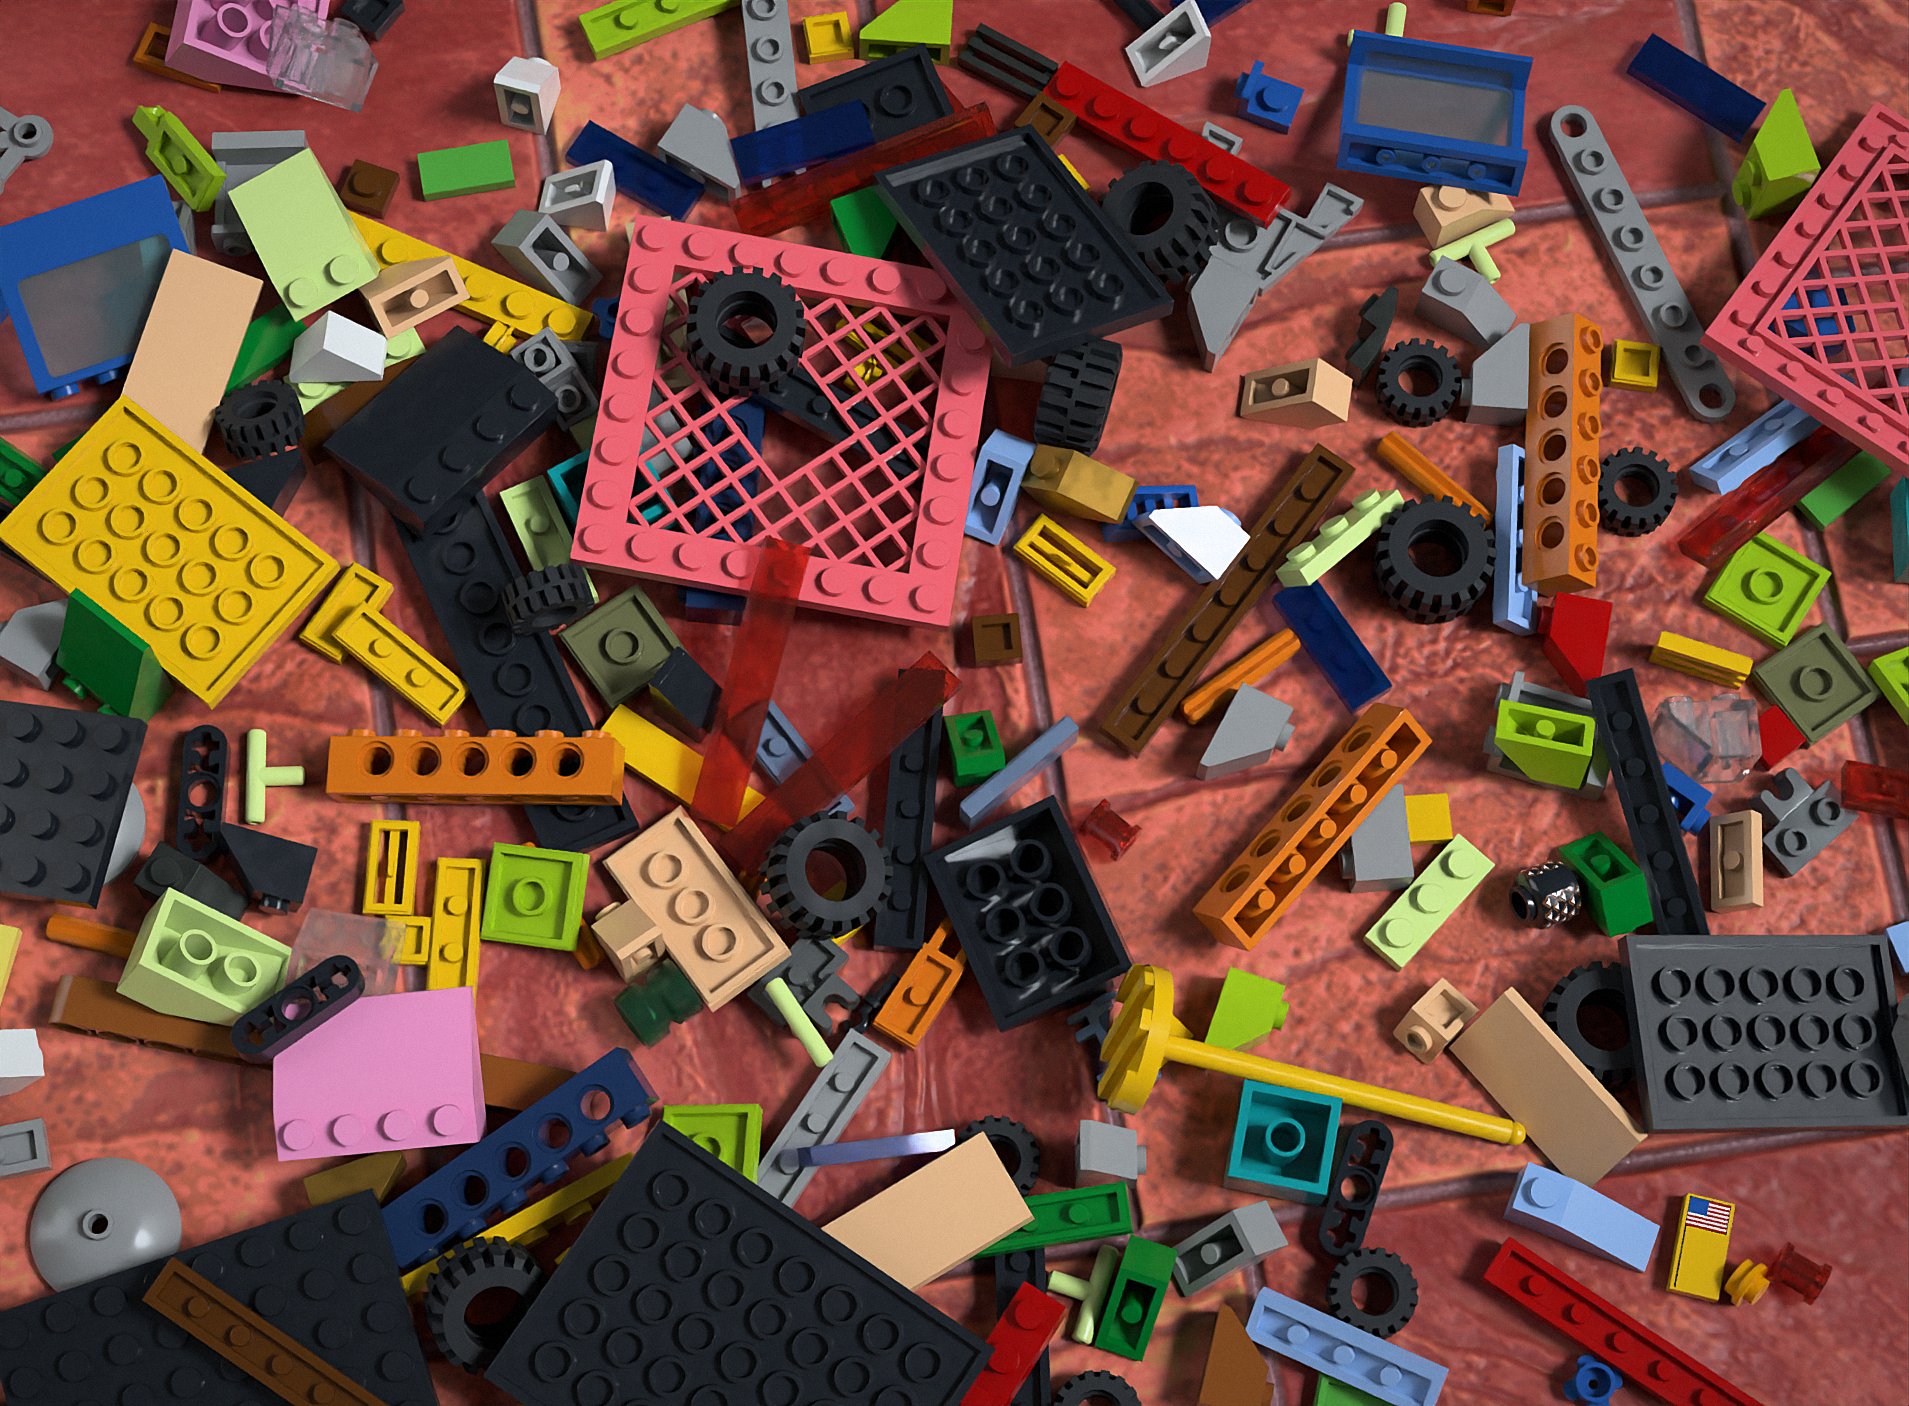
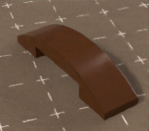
M425 353L384 368L383 380L357 381L304 415L307 428H304L305 434L300 440L314 466L332 458L323 449L322 445Z

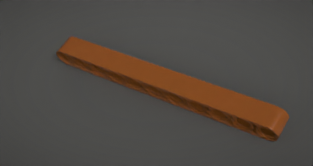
M75 975L60 976L48 1020V1025L51 1027L95 1038L273 1071V1058L261 1064H252L242 1059L231 1041L232 1026L160 1013L117 992L118 983ZM253 1031L248 1035L250 1041L255 1046H259L264 1042L262 1035L257 1031ZM480 1053L486 1113L514 1118L578 1074L562 1068ZM562 1120L554 1124V1126L567 1127Z

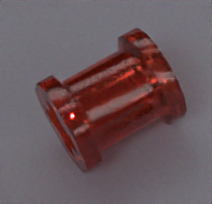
M1103 799L1087 816L1078 832L1083 836H1092L1111 852L1110 858L1117 862L1133 846L1141 835L1143 828L1138 824L1131 826L1110 809L1111 802Z
M1787 1241L1773 1261L1766 1279L1772 1284L1779 1281L1803 1295V1302L1812 1305L1826 1285L1832 1272V1266L1827 1263L1822 1266L1796 1252L1795 1245Z

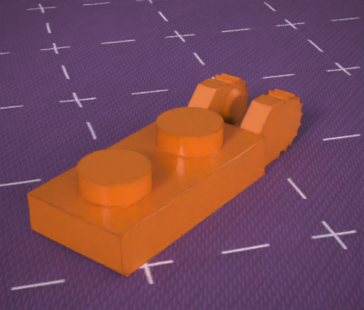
M948 915L940 924L929 943L924 942L922 949L919 950L873 1022V1028L912 1052H915L966 972V966L969 963L962 945L954 960L940 952L946 941H949L955 931Z

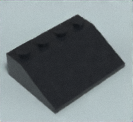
M456 325L322 446L333 459L424 543L557 421L559 398L527 368L459 325Z
M1054 794L923 856L924 862L1001 1033L1095 1000L1108 992L1119 989L1126 973L1135 963L1064 806Z

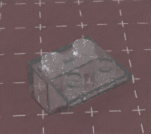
M278 4L275 5L272 14L266 72L274 87L360 113L379 63L356 24L342 18H334L333 22L318 18L317 13L313 10L297 4H293L291 9Z
M1738 694L1717 695L1712 697L1711 701H1693L1691 696L1686 695L1672 696L1660 702L1649 718L1659 756L1698 784L1741 783L1762 755L1756 699H1740Z
M310 908L292 946L284 988L327 958L335 955H344L352 958L357 963L364 976L365 988L360 997L393 994L408 924L393 920ZM341 973L332 977L334 984L338 985L340 989L348 984L346 977L342 976ZM318 986L313 989L320 1001L327 1000ZM300 998L292 1001L291 1003H302L311 1001L304 998Z

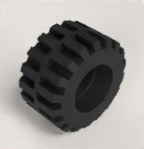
M1158 159L1157 163L1153 165L1150 160L1140 162L1138 169L1133 170L1130 166L1123 170L1124 176L1119 180L1113 178L1109 182V192L1107 194L1101 193L1097 201L1102 207L1101 211L1163 287H1165L1166 282L1169 280L1174 285L1183 282V275L1190 272L1193 276L1200 270L1197 265L1202 260L1208 262L1212 256L1209 250L1210 246H1217L1220 236L1215 230L1221 228L1220 218L1216 214L1218 210L1194 175L1177 162L1171 165L1168 160ZM1172 212L1168 221L1160 229L1153 233L1142 235L1147 225L1153 219L1164 213Z
M743 266L733 267L732 275L726 276L723 270L714 274L713 285L705 280L698 287V297H692L689 304V314H687V352L691 354V364L695 371L703 370V381L709 386L715 381L719 382V392L729 395L730 389L733 388L739 390L738 397H749V390L757 389L758 395L761 396L769 393V384L773 383L779 388L786 383L787 373L793 375L797 370L799 358H802L805 342L806 319H804V307L801 300L795 301L796 291L790 284L784 288L781 287V276L773 272L767 278L763 276V268L753 266L752 273H743ZM750 315L767 323L774 334L769 341L759 347L742 349L727 343L719 334L718 329L730 318Z
M1100 338L1052 355L1034 421L1033 433L1035 442L1076 450L1088 457L1096 451L1105 428L1121 369L1123 351L1120 343Z
M1433 494L1423 495L1420 504H1417L1413 498L1404 503L1401 511L1396 508L1390 514L1387 524L1384 523L1373 551L1372 578L1373 580H1379L1376 590L1380 597L1389 595L1390 600L1387 606L1394 612L1399 607L1406 610L1404 618L1414 621L1415 616L1419 615L1424 617L1423 624H1434L1438 616H1441L1443 623L1453 621L1457 612L1463 616L1471 610L1473 603H1478L1494 570L1493 564L1497 554V548H1491L1495 538L1492 530L1483 531L1486 523L1484 517L1480 513L1473 517L1470 514L1472 506L1464 501L1458 507L1452 504L1454 497L1443 495L1441 502H1435ZM1424 542L1439 544L1453 554L1458 563L1459 571L1446 577L1427 575L1412 563L1408 549Z
M824 810L818 811L810 817L807 815L775 837L776 841L770 844L764 853L768 860L761 864L759 875L767 876V881L760 885L761 895L770 894L772 902L767 904L766 907L770 914L779 911L783 917L778 923L785 929L794 925L797 927L795 935L804 939L813 934L815 941H825L833 936L836 939L850 933L869 922L871 917L877 915L884 907L881 901L890 895L892 887L885 884V881L893 877V866H885L884 859L891 856L888 847L879 848L876 840L881 835L875 828L869 832L865 831L863 827L866 821L857 816L848 821V812L837 810L829 815L828 811ZM810 851L826 852L835 857L842 865L846 874L847 887L841 901L827 900L811 888L805 873V863Z
M1602 961L1591 962L1586 969H1583L1582 965L1572 969L1568 976H1563L1542 1004L1543 1009L1538 1015L1605 1089L1610 1088L1612 1092L1622 1090L1626 1084H1633L1637 1081L1621 964L1612 961L1607 968H1603ZM1590 1004L1602 1005L1613 1010L1621 1018L1626 1028L1627 1041L1624 1048L1615 1051H1605L1590 1045L1578 1030L1576 1022L1577 1010L1582 1006Z
M480 1236L472 1238L473 1246L465 1249L462 1242L453 1246L455 1255L450 1259L445 1255L439 1258L436 1264L440 1272L438 1274L429 1273L426 1284L430 1292H423V1305L426 1309L424 1315L442 1353L445 1352L448 1361L454 1366L458 1367L462 1363L466 1373L477 1375L480 1368H483L484 1372L487 1370L549 1280L539 1260L532 1252L528 1254L525 1247L516 1241L509 1246L505 1237L494 1236L492 1244H487L485 1238ZM495 1286H504L517 1291L513 1308L502 1320L483 1326L474 1325L464 1320L467 1305L482 1290Z

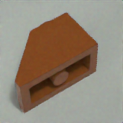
M1220 1304L1214 1319L1195 1406H1270L1274 1383L1266 1382L1269 1367L1231 1306Z

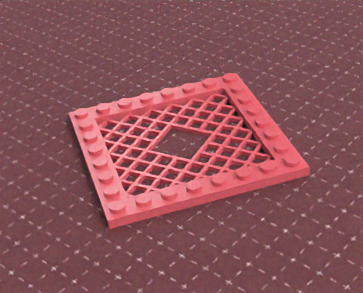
M1876 101L1712 322L1699 344L1909 479V415L1902 398L1909 397V386L1899 387L1893 370L1909 368V358L1890 359L1884 341L1904 340L1909 355V321L1896 285L1909 283V273L1892 274L1887 257L1906 256L1909 263V217L1904 218L1899 201L1909 200V190L1895 191L1890 176L1891 174H1906L1909 176V121ZM1880 177L1884 192L1867 193L1877 178ZM1888 202L1893 218L1874 220L1869 203ZM1859 205L1863 220L1846 222ZM1897 229L1902 245L1883 247L1878 230ZM1867 231L1872 247L1853 249L1848 232ZM1836 234H1838L1843 250L1825 251ZM1876 258L1882 275L1862 276L1857 259ZM1846 260L1851 277L1832 278L1827 261ZM1816 263L1821 279L1804 280ZM1885 285L1891 302L1871 303L1866 286ZM1855 287L1860 304L1841 306L1835 288ZM1825 289L1830 307L1810 308L1805 291ZM1793 293H1795L1800 309L1782 310ZM1894 312L1900 330L1880 331L1875 314ZM1864 315L1869 332L1850 333L1845 316ZM1834 317L1839 334L1819 336L1814 318ZM1803 319L1809 337L1788 338L1783 321ZM1772 322H1773V325H1774L1776 334L1773 333L1772 331L1768 330V327L1771 325ZM1873 342L1879 360L1859 361L1854 344ZM1843 345L1848 362L1828 364L1823 346ZM1812 347L1816 360L1798 348ZM1882 370L1888 388L1868 389L1863 372ZM1852 372L1855 385L1838 375V373ZM1891 398L1895 411L1877 399Z
M637 214L570 555V564L575 563L578 566L947 633L993 345L934 269ZM743 266V273H752L753 266L763 268V276L767 278L773 272L781 276L782 288L790 284L795 289V301L801 300L799 296L826 300L810 311L802 302L804 319H806V323H808L821 341L803 352L802 358H799L798 366L800 365L802 369L809 372L820 387L821 394L828 398L831 402V407L852 435L780 482L727 413L728 410L752 396V391L749 390V397H738V393L721 404L708 388V384L702 380L687 360V350L682 353L669 336V334L687 324V314H689V308L677 292L695 281L701 285L705 280L707 281L706 278L713 279L714 274L722 270L726 276L732 275L733 267ZM674 272L687 275L672 284ZM670 298L682 316L664 327ZM844 304L869 308L871 310L855 319ZM834 306L847 325L828 336L815 318ZM890 312L917 318L901 328ZM742 315L737 319L733 317L727 320L729 324L726 327L753 341L742 326L756 317L750 315ZM880 315L893 333L874 344L861 326ZM936 321L949 323L947 336ZM926 324L939 342L920 353L907 334ZM854 332L867 350L847 361L834 343ZM773 334L757 344L760 346L765 344L767 341L770 340ZM662 340L675 358L656 369ZM899 340L912 356V359L894 370L881 351ZM827 348L840 367L821 378L808 360ZM944 349L939 378L926 360ZM873 357L886 376L867 387L854 368ZM681 365L694 384L674 396L661 377ZM919 365L932 384L913 395L900 377ZM847 374L859 390V393L840 404L826 383L830 384ZM892 382L906 401L886 412L873 394ZM654 383L667 401L648 412L652 385ZM700 391L713 410L693 421L680 403ZM938 391L932 420L919 402ZM866 399L880 417L860 430L847 413V410L851 409L857 402H862ZM673 408L686 427L666 439L653 420ZM912 408L925 427L906 438L892 419ZM720 417L733 435L713 447L700 428L715 418ZM886 424V427L898 441V444L879 455L866 438V435L873 433ZM646 426L659 444L639 456ZM931 433L925 463L912 445ZM692 434L705 453L685 464L672 446ZM859 441L872 461L853 473L839 454L848 449L850 445ZM739 442L752 461L732 473L719 454ZM905 450L918 470L899 481L885 462ZM665 451L678 470L658 482L644 463ZM832 459L845 478L826 490L812 471ZM712 460L725 478L705 491L692 474V471ZM758 468L772 487L752 499L738 480ZM878 468L892 487L872 498L859 479ZM638 469L650 485V488L631 499L636 470ZM924 476L918 506L905 488ZM684 477L698 496L677 508L664 489ZM805 477L818 496L798 507L785 488ZM731 485L744 505L724 516L711 497ZM851 485L865 504L845 516L832 497ZM778 494L791 513L771 525L758 506ZM895 494H898L911 513L892 525L879 508V505ZM657 495L670 513L650 526L636 507ZM704 503L717 522L697 534L683 515ZM825 503L838 522L818 534L805 514L820 504ZM871 511L885 530L865 542L851 523ZM628 512L638 525L627 523ZM751 512L764 531L744 543L731 526V523ZM676 520L685 533L664 530L663 528ZM797 520L811 539L791 551L777 532ZM917 520L911 550L898 531ZM844 528L858 548L838 560L824 541ZM723 529L732 542L709 537ZM770 537L779 550L758 547L757 545ZM891 537L904 557L885 568L871 549ZM817 546L826 559L803 554ZM864 555L872 567L852 564L851 562ZM910 563L908 574L897 572Z

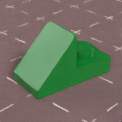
M991 709L944 716L953 777L957 787L984 784L999 770L1006 769L1004 750Z

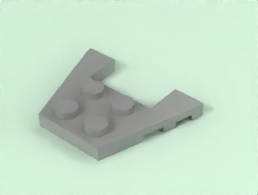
M1208 121L1204 125L1202 134L1204 139L1237 156L1242 147V138ZM1327 182L1306 219L1282 208L1267 230L1213 201L1218 210L1216 214L1220 218L1221 228L1215 230L1220 236L1217 246H1210L1209 250L1212 256L1260 281L1258 296L1262 297L1358 215L1364 200ZM1202 260L1198 265L1205 268L1208 262Z

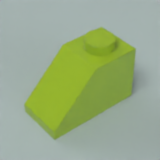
M899 0L860 30L859 60L878 61L925 43L934 65L949 66L953 0Z
M1500 699L1494 743L1531 780L1579 789L1592 756L1596 718Z
M1230 967L1204 1043L1243 1053L1265 1043L1272 1028L1281 1031L1290 1006V1003L1282 1001L1286 985ZM1196 1067V1068L1201 1069V1070H1203V1071L1208 1070V1069Z

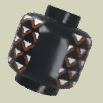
M1548 860L1522 870L1515 876L1513 886L1509 891L1510 906L1520 922L1528 924L1534 929L1545 930L1571 920L1579 913L1582 904L1581 897L1584 896L1585 892L1584 884L1576 871L1570 870L1568 866L1558 860Z

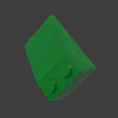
M75 588L70 593L56 659L58 667L65 676L61 683L80 700L83 701L89 696L101 705L97 710L98 713L139 718L147 723L175 692L151 646L78 588Z

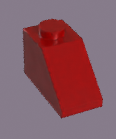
M1556 592L1550 606L1543 605L1539 614L1537 633L1544 634L1541 651L1572 693L1577 697L1590 700L1585 681L1601 677L1613 603Z

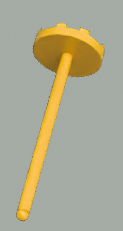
M1134 963L1126 973L1115 998V1001L1123 1003V1006L1103 1040L1100 1061L1107 1062L1109 1065L1098 1083V1098L1106 1099L1108 1101L1106 1107L1111 1110L1130 1115L1137 1114L1148 1099L1164 1058L1252 1081L1343 1098L1342 1103L1503 1144L1508 1143L1511 1146L1520 1145L1526 1137L1525 1127L1520 1122H1512L1509 1119L1171 1035L1169 1031L1174 1002L1173 976L1170 970L1150 964L1141 965Z

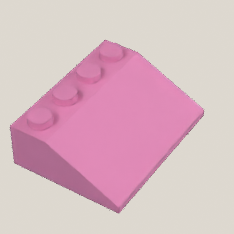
M178 0L164 65L208 82L308 96L312 90L330 0Z
M473 986L360 997L347 1008L273 1058V1114L278 1161L475 1143L483 1139L488 1134ZM311 1002L289 1004L285 1012L286 1018L300 1020L306 1017L311 1010ZM274 1015V1026L280 1033L284 1028Z

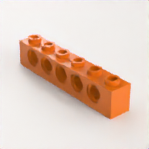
M1576 312L1530 324L1522 585L1548 598L1554 597L1556 592L1570 594L1596 588V569L1599 564L1597 524L1600 519L1598 480L1601 475L1599 437L1602 430L1600 422L1602 379L1600 374L1603 337L1600 326Z
M1374 702L1193 908L1192 912L1221 944L1250 952L1432 743L1431 738L1408 710L1403 707Z
M350 729L347 730V736H330L326 793L340 803L622 805L625 748L615 738H611V733L606 731L587 730L582 732V737H564V733L559 731L538 730L535 731L534 737H516L517 733L513 731L490 730L487 732V737H469L470 733L467 731L447 729L440 731V737H423L422 732L411 729L394 730L393 736H376V732L371 730ZM390 755L391 764L388 770L383 774L374 775V766L378 759ZM431 756H438L436 769L431 774L421 775L420 769L424 760ZM478 756H485L486 762L483 770L477 775L468 776L467 768L469 763ZM532 756L533 765L530 771L525 775L515 776L514 768L516 763L523 757ZM571 757H580L581 764L578 771L571 776H562L561 769L564 762Z

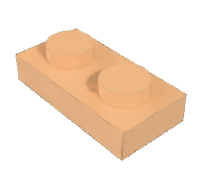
M1746 810L1710 817L1711 910L1724 914L1763 907L1762 814L1753 810Z

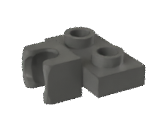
M1787 767L1773 776V782L1781 794L1780 800L1768 790L1748 798V804L1753 811L1762 814V821L1767 827L1772 826L1762 835V851L1785 878L1794 876L1860 816L1829 779L1820 783L1813 790L1802 776L1791 767Z
M812 934L805 939L800 937L789 949L792 955L766 973L747 993V999L778 1027L784 1030L789 1024L765 989L766 985L777 977L782 978L815 1029L823 1036L829 1037L833 1031L832 1019L824 1011L825 1006L836 1002L848 1010H854L858 1006L860 998L855 990L837 975L849 961V955L830 938L825 941H815V937Z

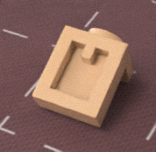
M1442 977L1408 1011L1393 1031V1035L1410 1052L1429 1065L1443 1048L1472 1020L1479 1009Z

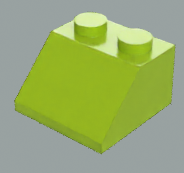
M1791 88L1781 90L1732 182L1734 200L1739 207L1743 206L1748 221L1797 209L1806 197L1821 169Z

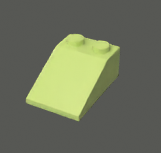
M310 147L228 191L273 285L295 322L377 278L381 269Z
M168 887L146 914L116 991L160 1013L233 1027L239 1018L289 985L300 952ZM273 1016V1017L270 1018V1020H271V1022H272L273 1025H274V1016Z

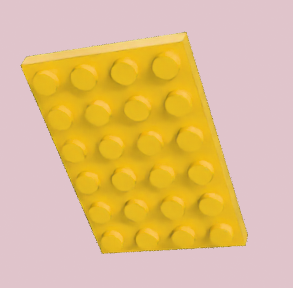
M125 394L108 409L0 524L1 542L67 595H70L75 588H78L151 646L164 672L211 710L340 570L339 563Z

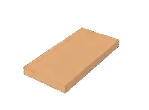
M173 248L120 397L123 394L128 396L201 455H203L216 419L215 409L217 406H220V401L225 394L264 281Z
M681 805L602 861L627 897L633 899L659 927L663 934L666 950L712 1013L792 955L788 947Z
M1513 987L1505 991L1449 1047L1514 1121L1520 1122L1525 1127L1526 1134L1561 1173L1589 1188H1592L1648 1136L1644 1134V1130Z
M982 1131L821 1229L914 1292L1033 1221L1035 1218L986 1134Z

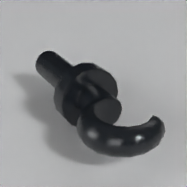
M892 973L873 995L867 992L862 997L866 1002L859 1010L862 1014V1021L852 1029L860 1034L867 1031L871 1023V1015L874 1011L880 1012L883 1007L881 1003L901 980L898 976ZM845 1020L843 1023L846 1033L851 1029L848 1020Z

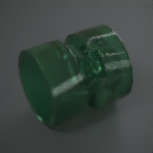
M668 958L649 971L646 976V986L643 987L632 983L611 998L612 1003L624 1022L648 1050L671 1034V1021L682 1024L683 1022H688L704 1010V1006L693 987Z

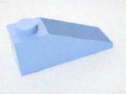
M1528 1162L1519 1172L1503 1219L1642 1274L1645 1272L1660 1228L1659 1225L1586 1185L1531 1162Z

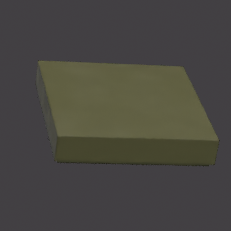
M638 583L559 634V639L612 713L620 703L625 706L650 689L649 682L677 646L687 652Z
M1823 621L1753 669L1749 674V678L1772 706L1776 704L1807 739L1803 744L1807 750L1877 702L1884 695L1826 621Z

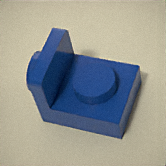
M1256 60L1251 73L1242 72L1233 95L1234 98L1240 100L1237 117L1287 135L1302 100L1304 89L1262 74L1264 62Z
M1665 761L1662 767L1675 812H1679L1685 817L1680 824L1682 835L1684 836L1686 832H1689L1696 836L1712 814L1704 807L1714 794Z

